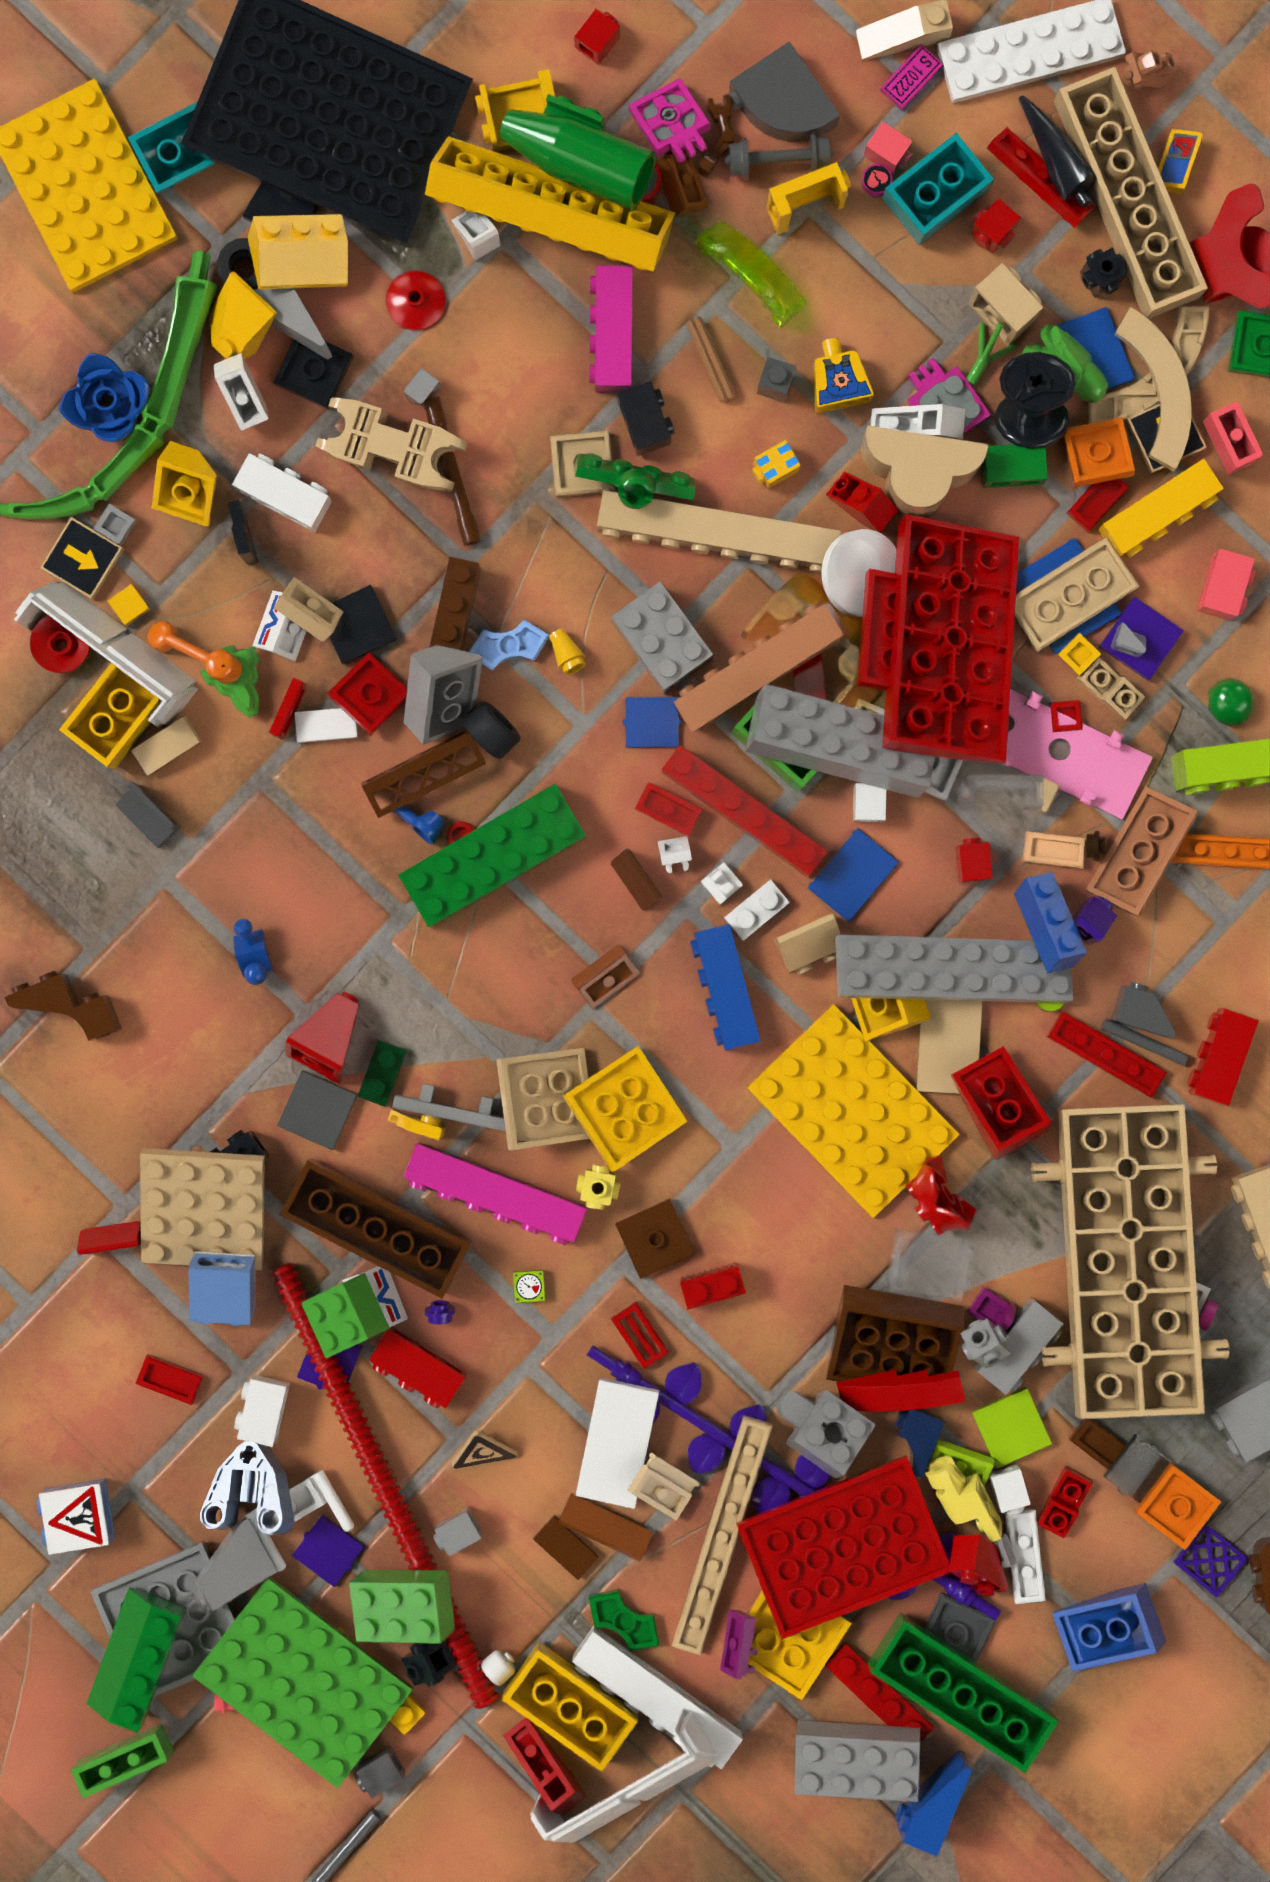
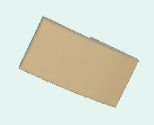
M1100 657L1076 678L1092 695L1124 720L1128 718L1145 698L1125 677H1120Z
M184 716L133 748L131 752L148 776L202 740L187 717Z

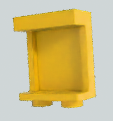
M549 69L538 71V78L489 89H486L485 84L479 85L480 95L475 96L478 113H485L487 124L481 125L485 143L491 142L494 152L512 148L500 138V128L503 119L510 109L537 113L544 112L547 106L546 98L548 94L555 97Z
M837 162L769 189L766 208L777 235L789 231L791 210L829 195L833 197L838 210L844 208L846 197H848V188L851 187L846 171H841Z

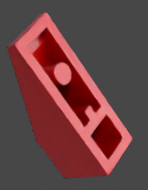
M525 1717L503 1735L551 1812L564 1816L587 1797L572 1772L532 1721Z

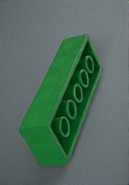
M555 783L403 871L398 876L427 926L433 928L587 837Z
M901 1612L867 1663L872 1674L1025 1774L1059 1722L1051 1710Z

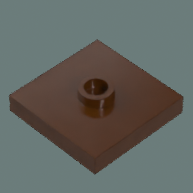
M670 1198L615 1223L640 1279L695 1254Z

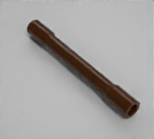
M433 397L425 400L423 406L428 423L448 431L440 398ZM445 452L440 456L446 479L455 483L450 494L457 515V524L463 545L471 546L481 542L474 515L470 510L454 452Z

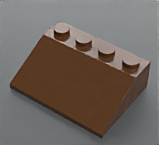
M844 1285L836 1318L826 1380L840 1382L895 1369L897 1376L927 1370L928 1376L952 1372L962 1337L960 1333L964 1329L963 1306Z

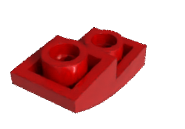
M1065 1466L1045 1503L1037 1525L1065 1539L1079 1515L1078 1509L1093 1485L1092 1479Z

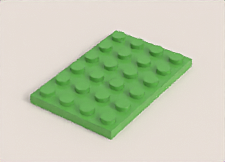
M268 1577L192 1675L336 1788L342 1784L413 1690V1686L272 1577Z

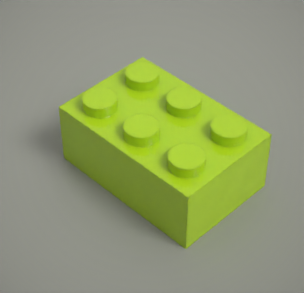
M1270 739L1187 749L1172 755L1171 763L1175 792L1185 791V796L1210 791V787H1214L1215 792L1240 787V783H1244L1245 788L1258 787L1270 783Z

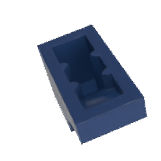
M921 1409L899 1411L894 1426L898 1428L897 1434L899 1437L904 1438L908 1443L910 1450L909 1463L914 1475L922 1479L945 1422L941 1417Z

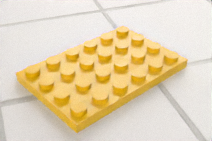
M95 78L0 126V156L72 294L178 240Z
M834 1004L746 1087L872 1218L887 1206L906 1187L908 1182L916 1177L928 1158L938 1156L960 1135L869 1040L865 1041L864 1035Z

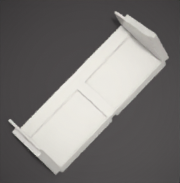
M55 581L30 592L15 612L17 616L14 620L29 630L42 613L45 612L162 700L148 719L150 723L160 729L163 725L168 727L173 723L198 690L194 686L195 679L135 634L127 635L125 633L126 627L64 582L57 583Z
M683 1709L680 1710L672 1731L685 1754L571 1820L564 1822L560 1814L551 1812L542 1796L539 1795L531 1811V1820L545 1841L574 1843L641 1804L639 1800L647 1801L715 1762L713 1757L718 1753L693 1713L686 1714Z

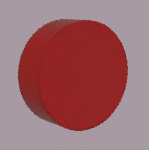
M455 822L447 830V843L450 845L475 829L467 822Z

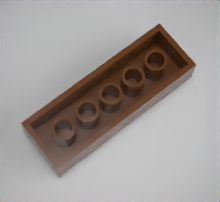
M312 1158L307 1160L279 1214L441 1299L445 1296L472 1243L471 1240Z

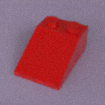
M1004 1046L951 1074L982 1139L995 1160L1002 1158L1049 1131L1050 1119Z

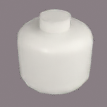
M495 1650L483 1660L481 1668L495 1685L500 1686L515 1673V1667L512 1664L515 1660L508 1652L504 1654L500 1650Z

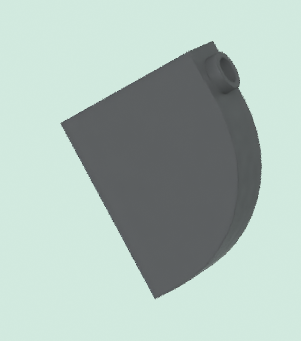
M790 41L730 80L728 97L731 99L733 107L736 110L740 108L747 119L758 130L772 138L789 142L807 141L810 138V133H814L816 137H819L838 125L840 114Z

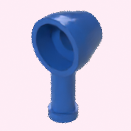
M405 805L392 811L410 824L412 829L431 845L438 840L445 825L444 820L434 811H429L420 817Z

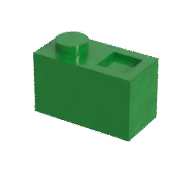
M1016 445L988 446L986 457L982 462L983 488L1043 485L1047 480L1046 447L1029 449Z

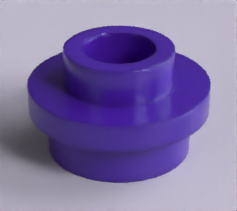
M445 1300L433 1301L430 1303V1306L425 1308V1316L428 1317V1322L431 1324L441 1325L450 1323L452 1315L455 1314V1307Z

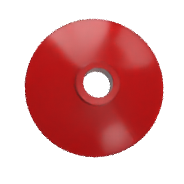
M409 271L401 274L391 283L386 294V306L390 317L402 328L412 331L425 330L437 323L446 305L442 285L435 277L423 271ZM413 293L420 295V299L417 302H411L409 298Z
M49 615L42 618L35 625L30 636V650L33 658L42 668L53 673H68L77 669L84 663L90 651L89 645ZM60 640L67 641V647L64 650H59L58 648Z

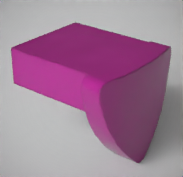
M983 1287L966 1312L977 1320L988 1319L996 1326L999 1324L1006 1331L1014 1321L1016 1305L1011 1301L1006 1303Z

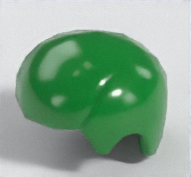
M1227 678L1219 680L1210 688L1208 692V709L1219 723L1228 726L1238 725L1245 722L1251 716L1254 708V696L1250 687L1244 682Z

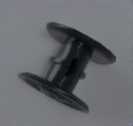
M1033 352L1024 353L1012 358L1003 367L999 377L1001 391L1005 398L998 404L994 415L996 428L1003 438L1016 446L1029 449L1045 448L1058 442L1067 432L1070 422L1068 411L1064 404L1072 397L1076 386L1074 372L1066 362L1051 354Z

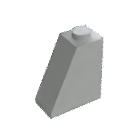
M241 1518L236 1522L193 1582L197 1589L193 1594L201 1608L206 1606L208 1610L214 1611L277 1573L249 1518Z

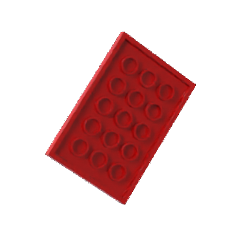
M906 1455L736 1523L782 1640L950 1573V1563Z

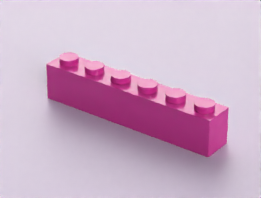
M420 1142L416 1143L403 1177L410 1180L408 1185L422 1191H425L426 1187L438 1191L436 1196L453 1202L455 1198L466 1201V1208L482 1213L483 1208L494 1212L493 1218L510 1224L511 1219L523 1223L522 1229L534 1234H538L540 1230L551 1234L550 1240L563 1245H567L568 1241L574 1243L587 1210L585 1205Z

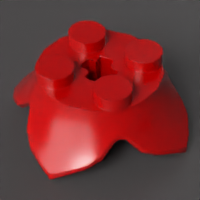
M941 1155L928 1158L916 1177L908 1182L906 1187L912 1197L917 1199L919 1203L915 1207L918 1215L924 1222L930 1220L933 1229L938 1235L949 1230L968 1231L977 1209L959 1195L951 1194L945 1186L948 1181Z

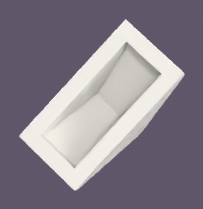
M466 211L451 220L475 261L501 246L499 233L486 215Z

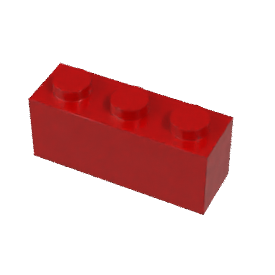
M1218 1008L1216 1013L1213 1012L1207 1024V1029L1210 1030L1207 1041L1203 1040L1197 1053V1057L1200 1058L1198 1067L1191 1071L1187 1081V1086L1190 1087L1189 1094L1223 1106L1230 1105L1259 1020L1226 1008Z
M390 1327L386 1331L369 1358V1361L373 1363L372 1368L384 1376H388V1374L393 1375L399 1379L398 1385L412 1393L414 1390H417L425 1396L423 1400L437 1409L440 1406L445 1409L447 1408L467 1375L466 1372L394 1327Z

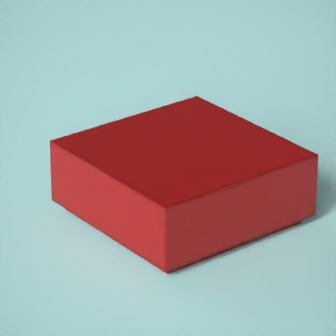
M1080 700L1049 703L1053 732L1083 730ZM1057 711L1076 720V724L1058 726Z

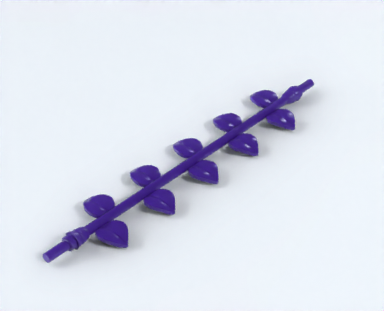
M593 1345L587 1353L588 1357L610 1370V1375L615 1377L616 1381L659 1390L653 1424L660 1414V1404L705 1432L695 1437L688 1447L690 1468L695 1473H706L718 1467L725 1456V1446L733 1450L743 1415L766 1422V1414L760 1404L743 1408L737 1411L731 1418L730 1435L684 1405L692 1402L698 1396L701 1389V1372L695 1362L673 1368L666 1376V1392L644 1379L641 1373L632 1367L628 1361L626 1363L621 1359L617 1361ZM802 1455L796 1460V1477L763 1456L760 1468L770 1475L760 1479L754 1486L753 1501L756 1513L759 1514L787 1503L790 1498L789 1487L802 1496L817 1491L814 1488L823 1486L830 1475ZM954 1530L938 1535L949 1563L953 1538L958 1536ZM945 1574L933 1579V1581L944 1587L945 1591L952 1598H955L959 1604L972 1605L993 1620H996L1000 1615V1609L978 1596L976 1590L971 1585L962 1583L958 1578L949 1577ZM918 1586L888 1598L892 1600L904 1599L912 1595Z

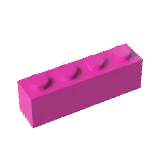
M596 266V276L590 275V294H596V305H590V324H596V335H590V353H595V365H589V383H595V391L599 393H619L631 388L632 266Z

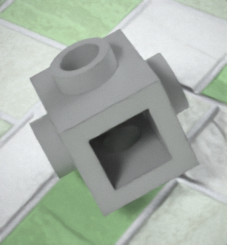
M988 1319L974 1321L968 1326L967 1330L960 1333L965 1342L962 1345V1349L970 1361H976L984 1368L997 1364L1011 1354L1006 1344L1008 1338L1005 1331L999 1324L996 1326Z

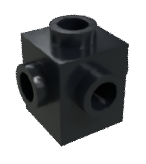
M1113 247L1105 252L1102 249H1098L1086 257L1087 261L1080 271L1081 279L1094 298L1104 292L1106 295H1109L1122 286L1121 282L1127 274L1125 271L1127 270V265L1120 254L1116 255Z
M444 1641L442 1643H414L409 1647L411 1652L401 1658L406 1674L414 1686L426 1683L428 1687L433 1686L444 1679L443 1675L456 1667Z

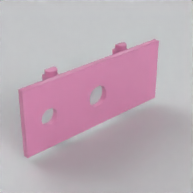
M1010 689L1009 716L1013 719L1014 726L1008 732L1006 762L1002 765L1011 766L1034 778L1037 776L1044 777L1058 784L1059 790L1080 799L1081 803L1088 806L1092 805L1123 820L1153 757L1122 743L1124 735L1113 730L1110 737L1082 723L1083 730L1053 732L1051 708L1040 703L1043 696L1032 691L1030 696L1026 697ZM1057 711L1058 726L1076 724V720ZM1055 739H1064L1070 746V753L1064 760H1055L1049 753V745Z

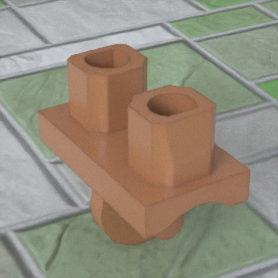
M1154 50L1145 54L1131 52L1125 56L1126 61L1130 64L1124 69L1122 79L1125 87L1132 90L1141 89L1143 86L1161 88L1168 84L1166 76L1177 70L1173 55L1166 52L1160 56Z

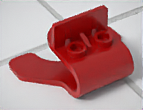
M1247 184L1231 191L1227 195L1211 231L1189 243L1208 287L1202 295L1204 303L1219 302L1236 296L1257 308L1264 309L1270 307V232L1261 227L1247 226L1249 221L1264 209L1260 188L1255 184Z

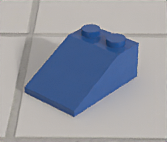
M1146 1583L1118 1589L1052 1613L1072 1672L1155 1654L1166 1643Z
M957 1751L918 1786V1802L906 1801L905 1804L900 1803L896 1811L895 1821H897L903 1843L938 1856L972 1772L964 1752Z

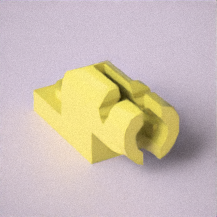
M942 1456L930 1461L926 1468L928 1472L925 1474L932 1488L937 1490L936 1497L940 1500L949 1518L955 1524L975 1519L981 1533L985 1532L990 1542L1000 1540L1002 1538V1520L979 1475L976 1473L965 1477L949 1456Z

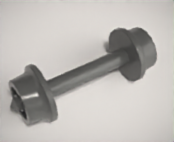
M810 133L809 148L749 153L747 140L742 138L739 143L729 144V156L724 161L730 167L731 176H742L744 180H748L749 165L810 161L811 172L830 165V157H832L834 151L829 147L828 137H816L814 133Z

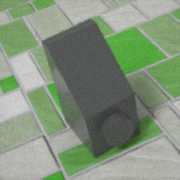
M1134 982L1130 983V987H1120L1111 1021L1161 1037L1174 1039L1175 1031L1156 995L1147 992L1149 987Z

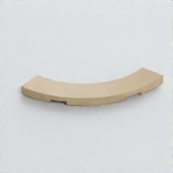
M1179 306L1177 309V321L1170 344L1175 349L1186 376L1193 367L1206 336L1209 306ZM1151 372L1129 387L1105 393L1102 400L1097 403L1088 402V424L1122 417L1124 422L1127 418L1160 404Z
M1130 307L1114 336L1132 348L1141 360H1144L1152 374L1158 400L1160 401V420L1157 435L1148 457L1175 471L1183 456L1191 426L1192 409L1188 380L1183 365L1166 336L1143 314Z

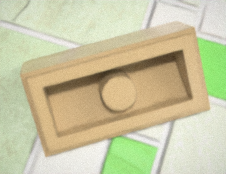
M295 577L290 581L274 606L278 612L322 642L333 633L344 612Z

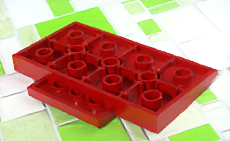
M906 514L898 523L895 573L871 568L866 572L857 686L886 691L882 748L967 761L999 764L1006 762L1019 536Z

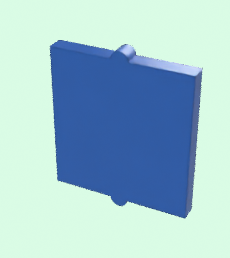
M626 697V719L623 720V725L626 726V747H678V726L681 725V720L678 719V709L673 703L678 697Z

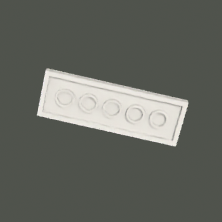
M1094 0L938 42L936 46L939 59L943 63L942 69L952 104L1124 58L1126 54L1111 0Z

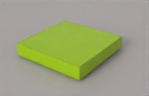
M1026 1387L971 1411L988 1452L994 1458L996 1468L1052 1444Z

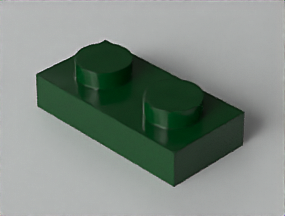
M378 1040L357 1097L387 1107L408 1050Z

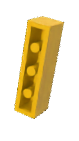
M1202 459L1105 522L1098 531L1103 538L1108 537L1120 557L1126 554L1129 559L1144 549L1141 544L1151 538L1155 542L1169 533L1167 527L1174 522L1180 526L1194 516L1191 511L1200 505L1204 510L1217 502L1219 499L1216 495L1224 488L1205 459Z

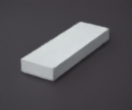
M1029 1508L1013 1515H1007L1004 1512L1006 1533L1017 1561L1010 1567L1014 1603L1023 1604L1046 1601L1036 1510Z

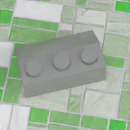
M438 645L411 654L404 724L422 744L466 729L463 720L476 708L483 660L479 654Z

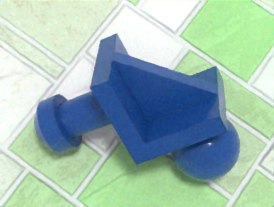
M238 920L233 926L237 935L233 936L235 957L243 978L245 977L246 981L252 985H259L265 981L267 972L273 970L265 947L263 929L251 932L253 927L249 920Z

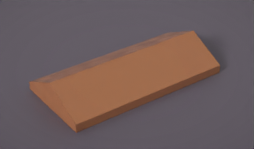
M1145 786L1086 891L1098 898L1100 896L1105 898L1117 909L1139 917L1199 812Z

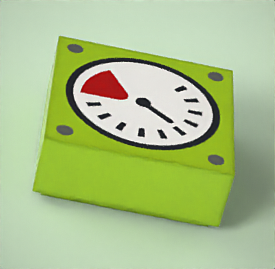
M544 1270L513 1272L515 1303L545 1301Z

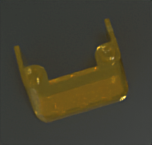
M806 573L795 574L757 612L743 629L741 637L746 640L769 613L777 620L787 621L795 617L800 610L804 612L805 609L816 602H820L821 605L830 603L849 633L848 636L838 641L847 648L839 658L838 669L841 675L850 682L834 700V703L841 704L857 686L862 619L848 616L834 607L828 599L824 587L813 577Z

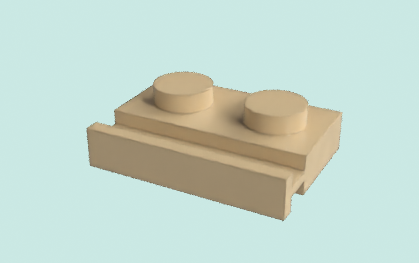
M651 1452L649 1454L651 1458L646 1465L643 1464L627 1490L677 1521L693 1495L691 1494L695 1486L698 1487L700 1483Z

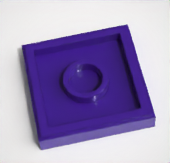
M1133 597L1099 645V648L1149 681L1184 630L1136 597ZM1121 623L1126 624L1132 632L1146 637V651L1140 657L1136 658L1111 648L1117 627Z

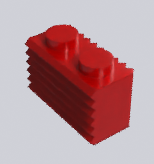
M735 1262L732 1266L730 1264L726 1267L722 1265L720 1269L716 1267L715 1270L710 1269L709 1272L705 1270L703 1274L701 1272L697 1275L693 1273L691 1277L687 1275L686 1278H680L687 1310L746 1294L739 1266Z

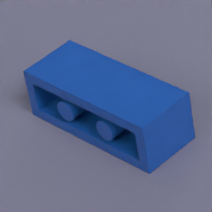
M1049 872L1026 878L1014 895L1047 974L1074 968L1087 951L1054 873Z

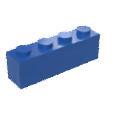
M730 924L694 933L695 940H691L690 944L694 958L700 957L703 969L698 970L701 986H708L710 998L705 999L709 1016H715L718 1027L713 1028L717 1046L723 1045L724 1050H729L760 1042Z

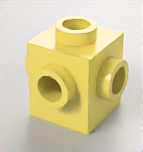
M593 1164L592 1169L586 1168L585 1175L579 1174L576 1192L581 1193V1201H586L585 1207L603 1210L604 1205L610 1206L611 1199H618L620 1182L615 1181L616 1173H610L609 1167ZM596 1182L604 1186V1190L600 1194H596L592 1190V1185Z

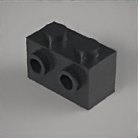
M650 381L617 393V401L637 456L671 445V435L675 434L670 417L664 418L661 407L665 406L659 388L654 390Z

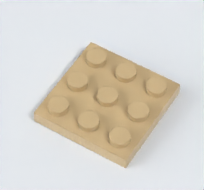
M584 1048L496 1059L508 1150L590 1139L563 1098L564 1094L588 1079Z

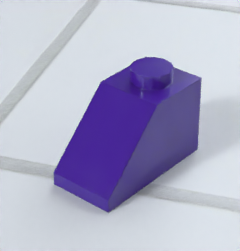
M1095 896L1088 898L1072 917L1081 939L1088 945L1100 942L1117 917L1112 911L1114 909L1113 905L1101 896L1098 899Z

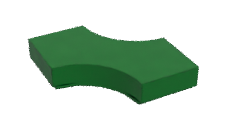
M618 1589L589 1595L594 1627L609 1628L619 1633L626 1641L629 1651L660 1646L654 1613L645 1614L634 1611L622 1600Z

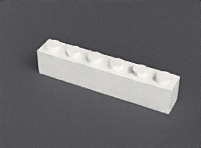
M594 1625L573 1653L572 1662L575 1664L574 1668L586 1678H589L590 1675L600 1682V1688L609 1695L613 1696L615 1693L625 1700L623 1702L624 1705L634 1713L638 1714L639 1711L649 1717V1723L659 1731L663 1732L666 1729L673 1734L672 1731L680 1710L683 1709L686 1714L692 1712L718 1753L713 1757L715 1762L708 1765L709 1767L716 1765L722 1770L743 1740L741 1730L605 1632L594 1627ZM674 1736V1737H673V1740H674L678 1745H680L679 1742H678V1740H677L676 1737Z

